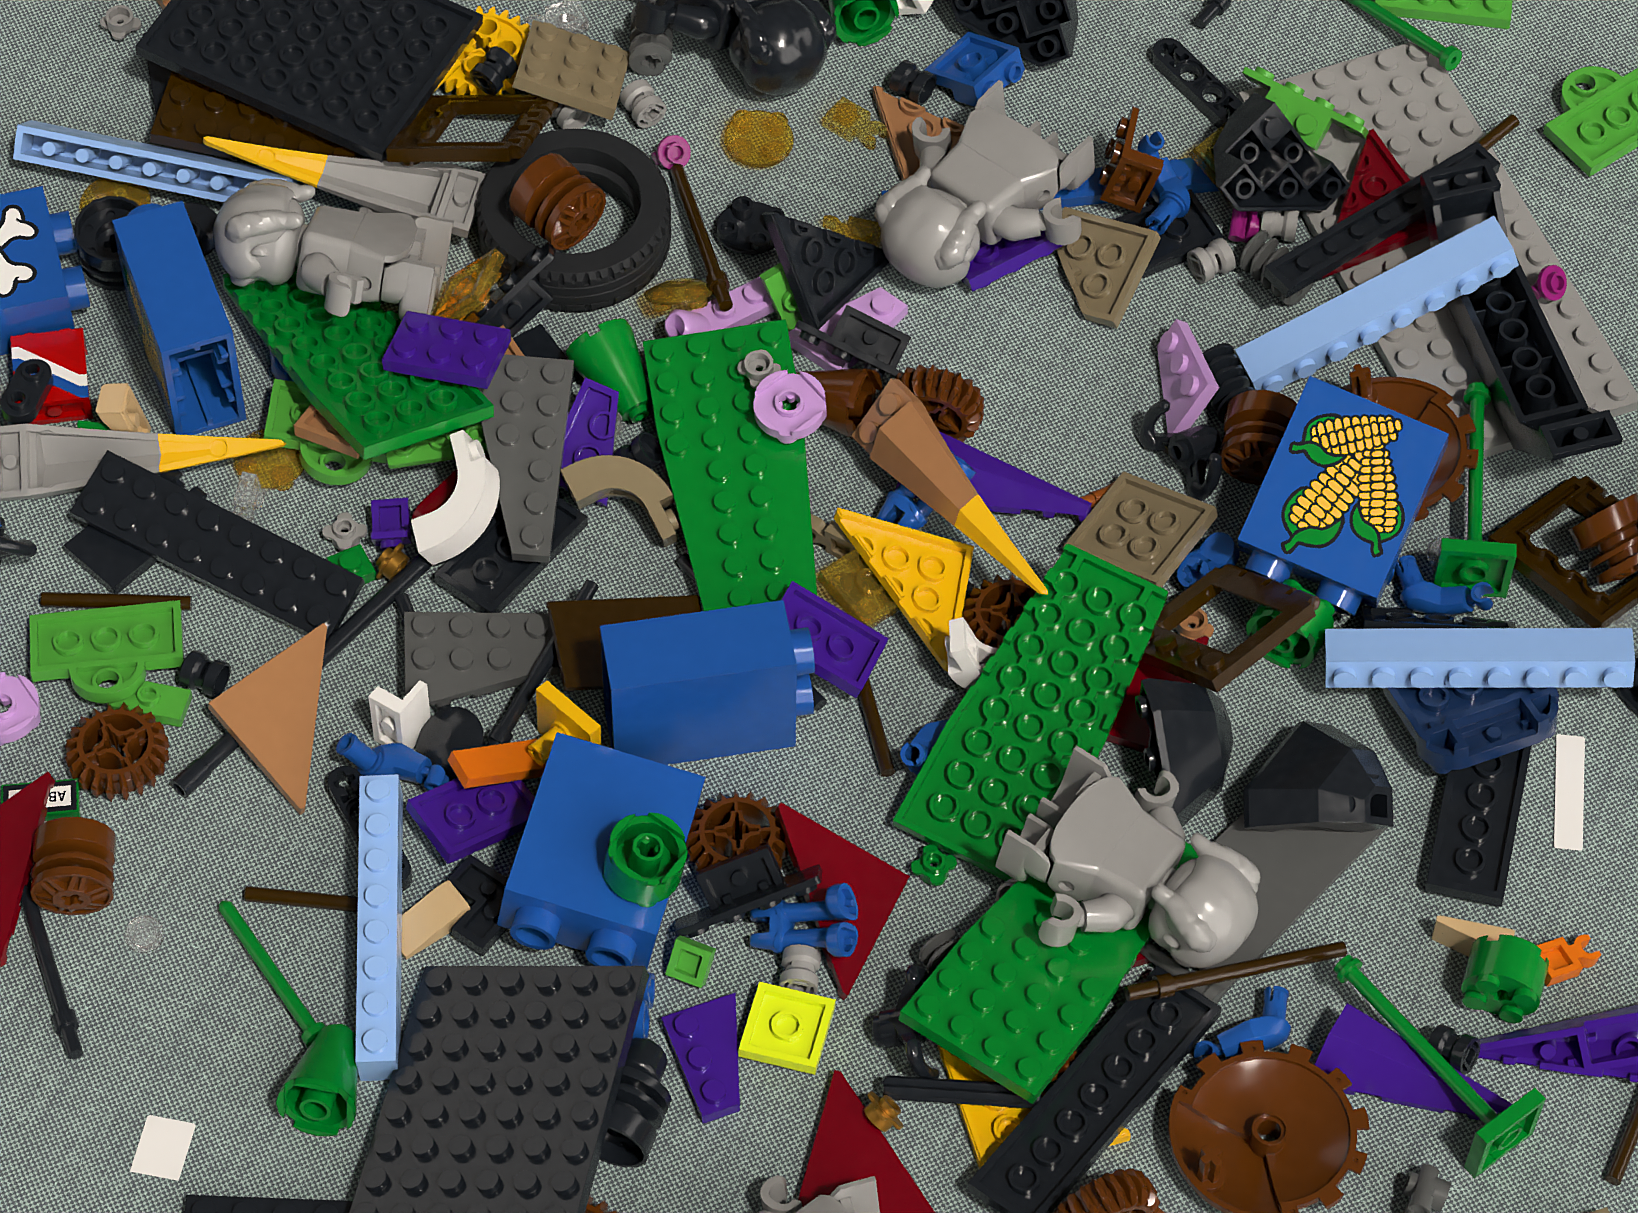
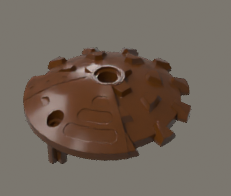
M1360 364L1354 365L1353 372L1349 373L1350 384L1341 387V389L1449 433L1446 451L1414 522L1427 518L1429 515L1427 507L1435 504L1443 497L1450 502L1457 500L1464 490V485L1458 483L1464 469H1476L1478 465L1479 449H1467L1466 435L1476 432L1470 415L1465 414L1457 417L1447 406L1453 400V397L1437 386L1405 377L1371 378L1369 367L1362 368Z
M1263 1040L1241 1042L1242 1054L1222 1062L1215 1052L1200 1061L1196 1067L1204 1075L1198 1080L1192 1090L1182 1085L1179 1086L1171 1104L1168 1121L1169 1145L1178 1170L1188 1185L1204 1201L1223 1213H1299V1209L1308 1207L1318 1201L1327 1210L1339 1203L1344 1193L1337 1186L1342 1182L1348 1171L1361 1175L1368 1155L1367 1153L1356 1151L1357 1130L1370 1129L1365 1107L1352 1109L1347 1096L1343 1092V1090L1352 1086L1347 1076L1337 1067L1327 1074L1319 1067L1310 1063L1309 1060L1313 1051L1291 1044L1288 1054L1264 1051ZM1270 1135L1276 1140L1268 1142L1260 1138V1136Z

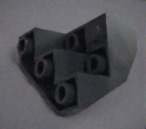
M950 0L957 22L982 36L1018 47L1021 57L1038 67L1070 58L1073 55L1079 20L1076 0Z
M1255 92L1228 118L1213 147L1216 185L1237 211L1326 210L1350 187V184L1332 161L1310 150L1275 102Z
M1152 678L1141 680L1140 695L1135 697V706L1139 718L1146 719L1150 730L1148 748H1144L1143 751L1145 764L1148 771L1154 770L1156 778L1160 771L1166 770L1177 779L1179 791L1172 808L1183 827L1222 791L1233 747L1230 718L1224 702L1205 687L1193 683Z
M1307 721L1298 722L1243 790L1244 828L1274 832L1305 825L1362 833L1394 826L1392 787L1375 751L1332 725Z

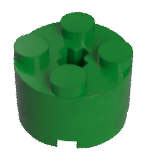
M1285 579L1282 582L1283 584L1294 587L1297 590H1302L1304 592L1314 595L1310 591L1302 588V586L1293 579ZM1320 599V605L1315 610L1316 616L1263 657L1283 668L1289 669L1292 664L1301 665L1299 669L1308 667L1325 643V629H1333L1334 627L1332 616L1335 613L1333 605L1327 600ZM1259 604L1246 625L1247 636L1250 633L1252 635L1278 616L1280 612Z
M651 812L648 815L635 816L636 814L628 815L616 824L609 838L603 864V878L611 889L623 899L646 908L652 907L657 902L668 898L677 889L687 859V847L682 829L672 819L662 814Z
M1500 934L1498 941H1487L1488 935L1481 936L1471 946L1461 986L1464 995L1462 1002L1470 1009L1484 1010L1497 1014L1505 1022L1520 1023L1523 1016L1532 1014L1540 1005L1549 960L1548 958L1543 960L1540 956L1542 950L1537 945L1523 938Z

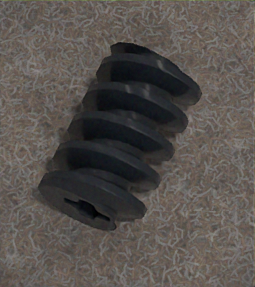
M1229 343L1217 344L1202 353L1219 386L1218 391L1210 401L1213 409L1217 412L1218 419L1223 424L1229 401L1237 394L1255 390L1251 387V380L1245 376V369L1239 365L1240 360L1234 354V348Z

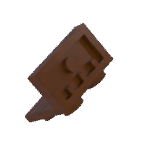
M1132 107L1128 117H1121L1115 131L1117 139L1110 138L1107 144L1104 158L1109 159L1108 165L1104 164L1098 184L1103 185L1100 200L1140 213L1162 171L1164 160L1131 149L1140 110L1139 108Z

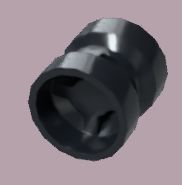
M496 46L491 47L485 54V61L483 63H477L470 71V78L480 90L492 96L501 90L503 81L510 79L518 69L514 58L508 52Z
M903 60L894 70L889 88L899 95H908L910 101L922 106L932 95L937 83V77L927 70H918L917 65L913 62Z
M648 432L640 433L632 439L631 445L624 444L613 453V456L635 460L650 469L655 468L664 461L659 441Z
M193 650L188 654L182 665L179 682L190 689L201 688L205 695L216 698L222 694L228 683L231 666L220 659L209 660L206 654Z
M1440 1024L1433 1030L1428 1040L1443 1058L1462 1074H1468L1476 1064L1480 1052V1040L1469 1034L1457 1035L1455 1029Z

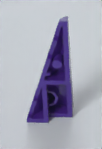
M940 432L949 449L977 472L970 482L990 511L1020 514L1021 509L1042 511L1043 517L1054 518L1055 513L1078 515L1079 521H1084L1091 512L1090 502ZM899 481L897 483L896 489L901 485Z
M1346 1004L1330 1030L1314 1064L1327 1074L1336 1067L1340 1069L1352 1083V1086L1343 1090L1345 1094L1355 1095L1356 1092L1379 1096L1384 1102L1439 1113L1448 1110L1467 1114L1469 1119L1480 1120L1399 1034L1350 1004ZM1456 1070L1497 1114L1512 1105L1507 1100Z
M1638 1005L1479 1039L1480 1052L1478 1058L1502 1061L1503 1064L1508 1065L1519 1063L1539 1066V1069L1595 1077L1605 1075L1627 1078L1631 1082H1638Z

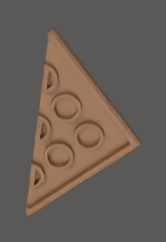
M879 86L873 87V97L901 180L914 175L919 169L920 159L914 152L912 123L917 117H922L925 121L927 136H938L942 132V128H950L951 149L958 143L964 129L963 125L946 117L941 119L926 112L925 107L903 97L898 99L884 92V88Z
M324 623L208 703V709L300 815L305 812L327 633V626Z

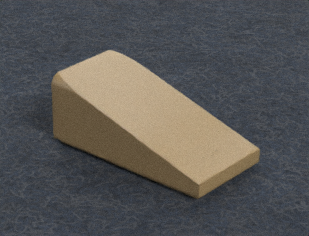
M128 383L104 384L101 387L96 413L111 430L150 433L151 426Z
M449 880L434 888L402 915V956L406 960L451 933L453 926L470 910L466 900Z
M1439 915L1435 922L1432 940L1469 957L1472 943L1477 938L1488 935L1487 941H1498L1500 934L1514 936L1515 930Z

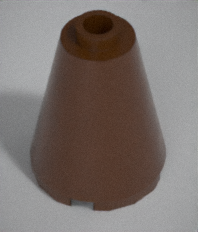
M868 368L802 371L815 377L824 388L827 416L821 425L855 440L851 435L874 404L876 390L882 391L880 374L876 370Z

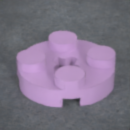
M787 370L777 371L764 378L756 388L753 401L755 420L765 433L777 438L781 443L790 444L797 439L812 434L826 419L827 410L824 388L815 377L806 372L799 371V375L795 373L788 374ZM785 400L790 403L794 401L799 402L794 410L783 409L782 402Z
M0 672V702L4 706L12 705L8 708V711L0 713V746L5 743L21 739L39 725L41 705L37 690L30 680L21 675H18V678L14 676H6L5 672Z

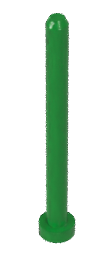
M1346 0L1438 58L1439 65L1447 71L1455 69L1462 58V51L1453 45L1445 47L1374 1Z
M228 900L222 901L219 904L220 914L303 1030L301 1039L306 1047L309 1048L320 1030L326 1026L325 1023L314 1020L233 903Z

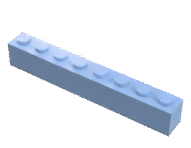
M33 120L18 124L16 130L14 160L225 202L232 194L247 187L249 183L266 178L298 183V180L264 167Z
M1492 216L1236 348L1235 351L1255 390L1280 392L1284 386L1300 378H1307L1313 375L1317 369L1331 362L1344 359L1350 352L1364 345L1377 342L1383 335L1397 328H1404L1410 325L1418 317L1430 311H1437L1443 308L1446 303L1461 295L1473 293L1479 286L1488 281L1506 276L1512 269L1519 266L1514 249L1495 216Z
M1632 628L1325 629V688L1633 687L1635 652Z
M398 774L360 776L355 1062L360 1081L390 1080L393 1070L398 1069V1053L401 1047L403 793Z

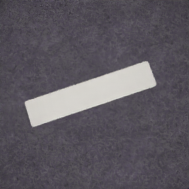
M1561 734L1556 736L1554 847L1559 849L1579 851L1583 849L1585 738L1581 736Z

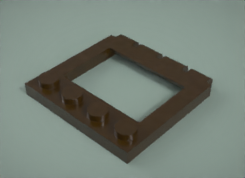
M534 94L493 96L431 95L415 119L398 133L386 148L387 161L400 162L403 166H412L420 162H510L511 159H520L533 144L558 108L559 103ZM521 114L502 142H437L456 115Z
M1586 475L1581 479L1573 476L1491 534L1488 542L1517 544L1515 569L1590 627L1606 628L1638 604V575L1608 596L1604 592L1592 590L1587 586V579L1576 570L1565 569L1559 564V557L1547 548H1537L1530 541L1532 533L1570 506L1588 519L1620 501L1613 494L1604 498L1607 490Z
M1226 564L1221 569L1215 567L1163 607L1141 662L1218 692L1316 616L1315 610L1320 605V599L1310 593L1297 590L1294 587L1273 581L1270 578L1249 572L1232 564ZM1222 591L1280 612L1278 616L1228 654L1171 631Z

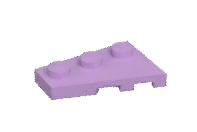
M880 287L846 303L819 330L831 336L846 305L894 328L908 314V305ZM796 328L788 331L791 347L824 370L851 369L859 361L853 357L849 363L831 354L832 346L820 341L818 346H815L799 338L798 336L801 331Z
M1176 319L1169 330L1162 335L1157 345L1163 399L1168 400L1170 403V410L1165 413L1168 433H1178L1191 428L1219 389L1188 323Z

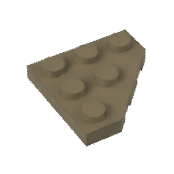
M1064 207L1062 219L1068 218L1071 215L1081 218L1082 231L1079 239L1072 244L1056 249L1081 312L1088 321L1117 329L1161 238L1157 231Z

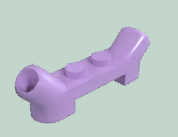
M760 277L729 292L733 307L728 311H721L716 299L692 311L674 309L665 319L664 332L667 337L749 325L775 312V309Z

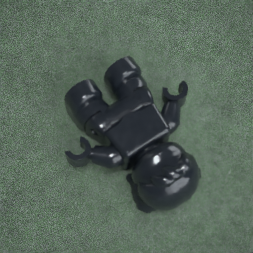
M645 0L637 2L633 16L634 26L644 33L662 34L667 30L669 24H672V30L694 39H702L714 50L729 48V57L734 67L742 74L746 89L757 97H779L785 93L799 90L808 84L820 72L827 57V50L836 38V24L830 13L817 0H656L655 4Z

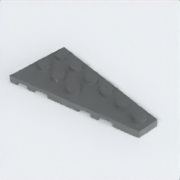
M504 354L488 389L478 388L494 405V417L480 421L489 461L498 469L500 491L498 499L512 560L550 563L561 477L560 469H562L574 374V360Z
M404 612V697L420 680L427 684L429 706L436 704L437 708L451 704L453 699L468 695L478 697L523 684L553 635L549 613ZM556 658L548 671L550 676L560 674L558 658Z

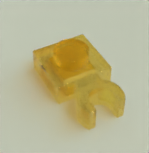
M842 97L822 118V127L848 142L858 137L861 139L862 145L870 150L876 148V138L871 135H878L883 139L887 135V127L882 122L871 121V112L845 97Z
M825 215L823 217V228L831 229L833 232L845 235V237L879 247L881 239L880 226L877 221L849 216L846 224L841 223L835 216Z

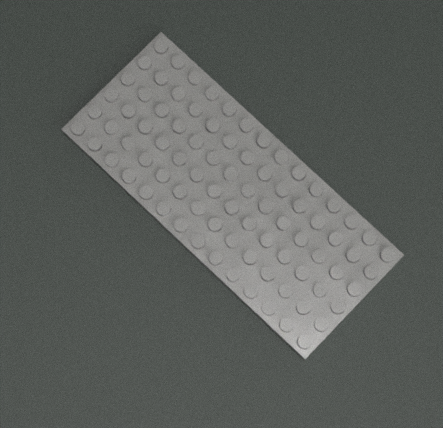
M1413 42L1276 81L1283 86L1287 81L1297 85L1305 91L1303 96L1313 101L1316 97L1325 99L1335 106L1333 111L1345 116L1346 112H1350L1365 121L1363 126L1368 132L1371 129L1375 130L1410 180L1477 142L1484 136L1448 72L1439 65V59ZM1261 86L1239 92L1238 99L1244 103L1254 92L1266 97L1268 90ZM1332 123L1318 150L1315 151L1311 148L1310 150L1332 161L1351 185L1366 140ZM1491 147L1488 152L1500 162ZM1500 164L1496 175L1501 184L1500 194L1508 240L1514 249L1530 286L1537 281L1542 268L1548 265L1559 266L1566 275L1567 288L1562 298L1556 301H1548L1540 297L1538 303L1588 407L1599 412L1609 410L1612 417L1638 410V394L1504 167ZM1348 189L1326 210L1299 211L1313 238L1337 224ZM1429 236L1334 275L1345 293L1430 249ZM1447 304L1437 311H1430L1418 317L1404 328H1397L1383 335L1377 342L1373 343L1391 377L1411 378L1437 386L1453 397V400L1447 406L1457 417L1465 414L1470 415V405L1464 402V392L1470 383L1482 382ZM1491 401L1484 408V458L1513 449ZM1466 435L1467 449H1469V435Z

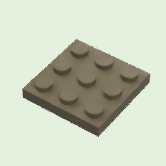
M533 20L512 87L612 120L629 63L630 52L622 50L616 45H607L592 40L583 34H575L557 28L551 23Z
M1123 471L1063 547L1066 544H1071L1162 588L1218 517L1217 510L1213 505Z

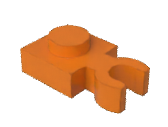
M1583 934L1578 936L1572 945H1568L1564 937L1537 945L1542 950L1540 956L1543 960L1546 958L1549 960L1545 980L1547 987L1577 977L1583 968L1593 967L1601 956L1600 951L1587 953L1583 950L1591 939L1589 935Z

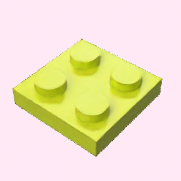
M759 981L738 1049V1056L816 1075L834 1014L836 999Z

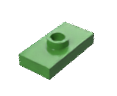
M781 262L760 274L759 277L779 320L786 319L788 331L794 329L798 320L803 322Z
M144 681L143 685L132 696L109 704L113 709H119L123 702L128 705L129 711L139 705L143 709L144 714L152 712L156 722L181 727L192 700V691Z

